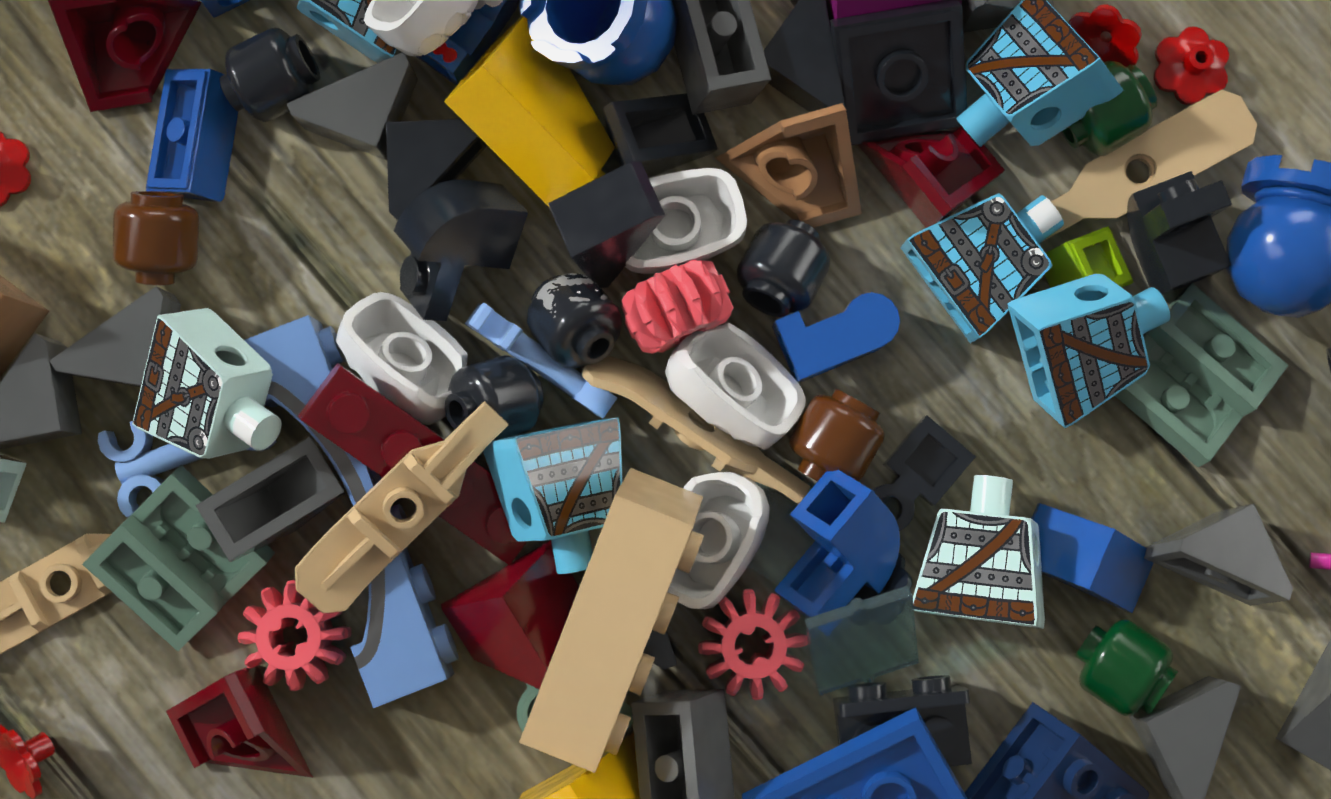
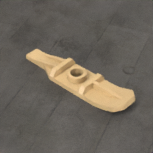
M1220 90L1153 126L1109 155L1099 156L1085 164L1071 189L1051 201L1059 211L1064 221V226L1048 238L1083 219L1116 220L1127 214L1128 200L1132 193L1190 171L1195 176L1252 145L1257 123L1242 97L1225 90ZM1142 161L1148 166L1149 177L1146 182L1134 183L1128 178L1126 169L1130 162Z
M606 357L598 363L586 365L583 368L582 377L591 386L632 400L653 415L649 424L658 430L664 422L674 429L675 434L683 443L696 450H706L715 456L716 459L712 467L718 471L725 469L750 478L755 482L778 490L797 504L807 495L811 487L810 485L766 457L758 447L749 446L740 440L733 439L730 434L721 431L713 424H708L670 390L667 381L652 371L614 357Z
M484 401L444 441L415 448L408 452L322 536L296 565V591L322 613L346 611L368 584L458 498L467 468L508 426V423ZM409 498L414 501L416 509L412 516L406 519H398L391 514V506L397 499Z
M85 534L0 582V655L113 593L82 565L111 534ZM58 571L67 573L71 579L70 590L63 596L55 594L50 586L52 576Z

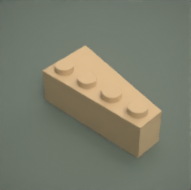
M629 469L615 494L519 743L593 773L596 772L604 751L617 755L631 717L619 713L628 691L641 695L655 657L643 653L652 630L665 635L679 600V596L667 591L676 569L690 573L704 535L692 531L703 496L636 469Z

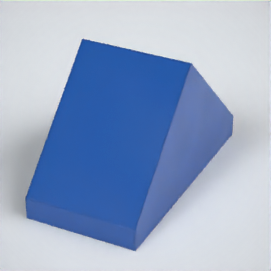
M1038 503L1031 519L1039 527L1042 574L1122 610L1133 613L1153 566V562L1144 559L1147 548L1116 529Z

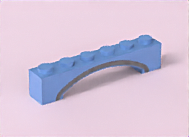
M307 315L245 339L244 341L271 366L273 376L265 405L272 408L280 405L307 429L332 462L354 506L383 477L308 426L298 417L299 413L335 365L346 361L342 350L336 343L337 334L332 326L323 329L320 321ZM400 504L391 507L390 512L394 517L398 519L407 518ZM406 547L368 584L369 601L363 641L350 647L373 708L447 680L455 674L451 662L459 660L457 648L446 624L436 626L428 602L436 599L429 574L423 564L413 565Z

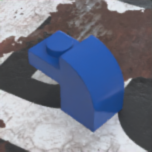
M840 470L826 471L791 512V517L814 540V543L774 589L788 605L824 631L829 628L864 584L878 594L882 591L895 568L900 548L899 527L892 512L873 490Z

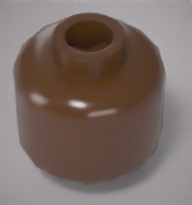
M159 191L131 192V201L124 202L115 209L113 217V259L118 266L136 272V283L172 285L175 283V273L189 271L196 265L198 260L199 215L194 208L183 204L184 195Z
M835 389L832 396H815L810 401L789 440L793 452L803 458L797 470L817 482L826 471L840 470L856 481H860L885 437L884 430L876 422L880 413L838 389Z

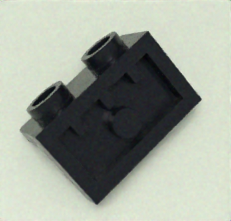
M949 675L911 679L912 689L887 692L886 682L853 684L847 686L848 696L833 698L838 746L916 707L949 767L972 764L965 704L970 703L969 689L959 684L951 685Z

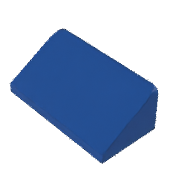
M166 69L146 191L178 193L184 195V198L220 202L224 199L239 112L230 105L221 88L220 77L225 74L213 69Z

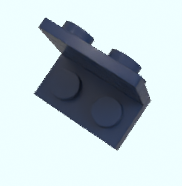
M1032 702L964 792L968 799H1148L1149 792L1082 735L1034 702Z

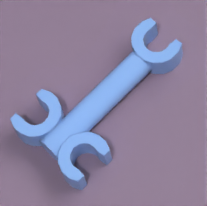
M484 302L476 306L465 322L466 326L488 339L502 351H506L596 416L603 419L617 400V397L611 392L591 386L582 377V373L575 368L563 367L552 360L539 343L523 333L520 327L503 318Z
M133 421L130 422V426L134 434V442L127 450H122L118 446L114 432L105 430L98 433L100 451L107 458L116 461L115 471L122 484L118 491L117 503L125 517H130L138 509L136 497L140 489L148 487L153 493L164 482L163 479L154 475L203 458H199L172 444L150 450L153 435L132 425ZM276 440L266 449L271 448L276 443ZM250 447L249 449H247V450H251V451H264V450H255V449H253L252 447Z

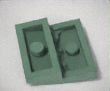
M1191 283L1168 306L1170 320L1143 335L1150 362L1146 375L1116 394L1115 397L1195 466L1200 467L1212 460L1240 420L1258 408L1289 365L1196 285Z
M182 465L82 564L176 651H179L221 610L226 602L275 554L266 545L233 562H229L195 506L213 494Z

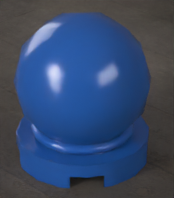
M520 0V14L527 18L529 34L534 40L531 41L534 49L561 66L571 68L591 83L633 85L658 71L674 46L678 16L672 0Z
M1282 155L1256 157L1247 163L1241 185L1242 193L1255 203L1238 215L1227 237L1226 253L1231 263V266L1226 268L1239 296L1265 313L1300 318L1321 311L1331 304V163L1314 159L1310 172L1279 168Z

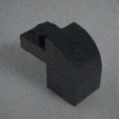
M1192 171L1131 194L1127 205V218L1133 247L1149 287L1156 288L1162 295L1211 277L1231 266L1212 220V217L1232 205L1222 180L1199 189Z
M464 179L445 181L419 194L410 202L399 217L394 232L411 251L410 256L405 258L401 266L400 290L423 320L447 321L465 265L510 269L528 211L502 184Z

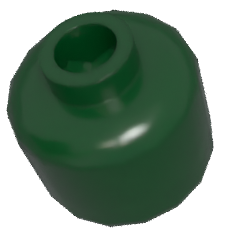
M1108 60L1103 62L1123 88V91L1112 100L1091 107L1082 119L1061 131L1063 137L1073 148L1083 145L1093 154L1106 156L1142 135L1151 127L1152 110L1157 107V97L1146 75L1135 65L1130 64L1125 67L1115 61Z
M1127 619L1115 622L1107 632L1095 625L1075 655L1076 658L1085 663L1079 677L1081 687L1123 716H1132L1140 709L1150 715L1178 673L1177 670L1170 666L1173 660L1171 648Z

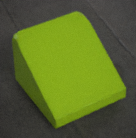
M1109 226L1067 241L1046 252L1053 265L1045 273L1050 288L1092 274H1104L1122 288L1134 283Z

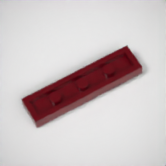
M339 363L335 365L298 415L301 421L382 477L412 449L445 440ZM473 461L466 470L458 498L439 517L503 562L511 565L527 541H517L512 536L490 471L476 461Z

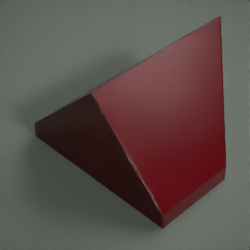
M48 0L90 112L151 103L166 69H168L202 2L196 0Z
M962 126L957 130L932 131L858 144L926 228L949 217L1005 171L986 146L982 145L980 147Z
M550 540L514 561L511 565H507L442 603L441 609L475 661L540 690L580 586L572 573L557 574Z
M258 666L251 669L244 668L224 676L166 711L194 768L203 763L313 778L268 686L263 683V676Z

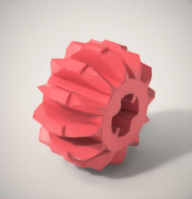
M691 260L680 266L674 265L661 273H655L648 280L637 283L636 287L627 291L621 300V307L626 319L624 322L631 338L636 340L642 352L651 354L656 352L663 353L677 347L687 336L694 332H705L726 323L734 307L728 295L730 290L723 275H719L712 261Z
M295 580L286 582L284 597L274 587L263 589L261 597L266 609L252 605L247 606L243 612L247 620L257 625V629L240 632L237 638L238 642L242 644L256 643L258 651L249 655L244 661L247 668L251 669L267 662L269 665L264 673L263 683L273 686L281 680L285 673L286 683L290 691H298L304 687L306 674L316 684L328 680V669L324 661L339 665L346 659V654L331 644L332 640L339 641L351 637L350 627L332 626L331 619L341 615L343 611L320 612L296 591ZM295 619H297L299 622L296 625V629L305 627L308 638L306 642L296 645L294 651L291 649L294 641L285 643L283 629L293 626Z
M744 589L742 592L744 611L737 613L733 603L726 596L718 603L720 609L729 618L725 625L713 617H704L702 626L708 631L719 634L720 640L699 642L698 651L703 655L722 653L723 657L707 667L706 674L710 679H715L728 669H731L732 673L725 687L727 694L735 696L740 690L744 678H748L752 699L761 700L764 693L761 678L769 676L773 686L779 692H783L788 688V685L777 669L783 664L792 671H802L804 663L786 652L787 648H801L808 645V637L802 633L784 634V630L796 624L800 619V615L795 609L786 611L776 620L773 619L779 607L780 596L770 593L766 597L760 612L756 611L754 590ZM756 627L766 630L767 634L763 635L762 639L766 643H770L765 655L755 652L750 660H745L738 656L743 652L739 644L735 645L736 638L740 632L751 635Z

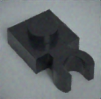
M926 415L883 464L897 477L891 484L880 485L872 490L880 499L891 497L896 500L899 506V513L895 519L899 531L909 525L914 516L915 499L920 496L929 505L935 506L976 456Z

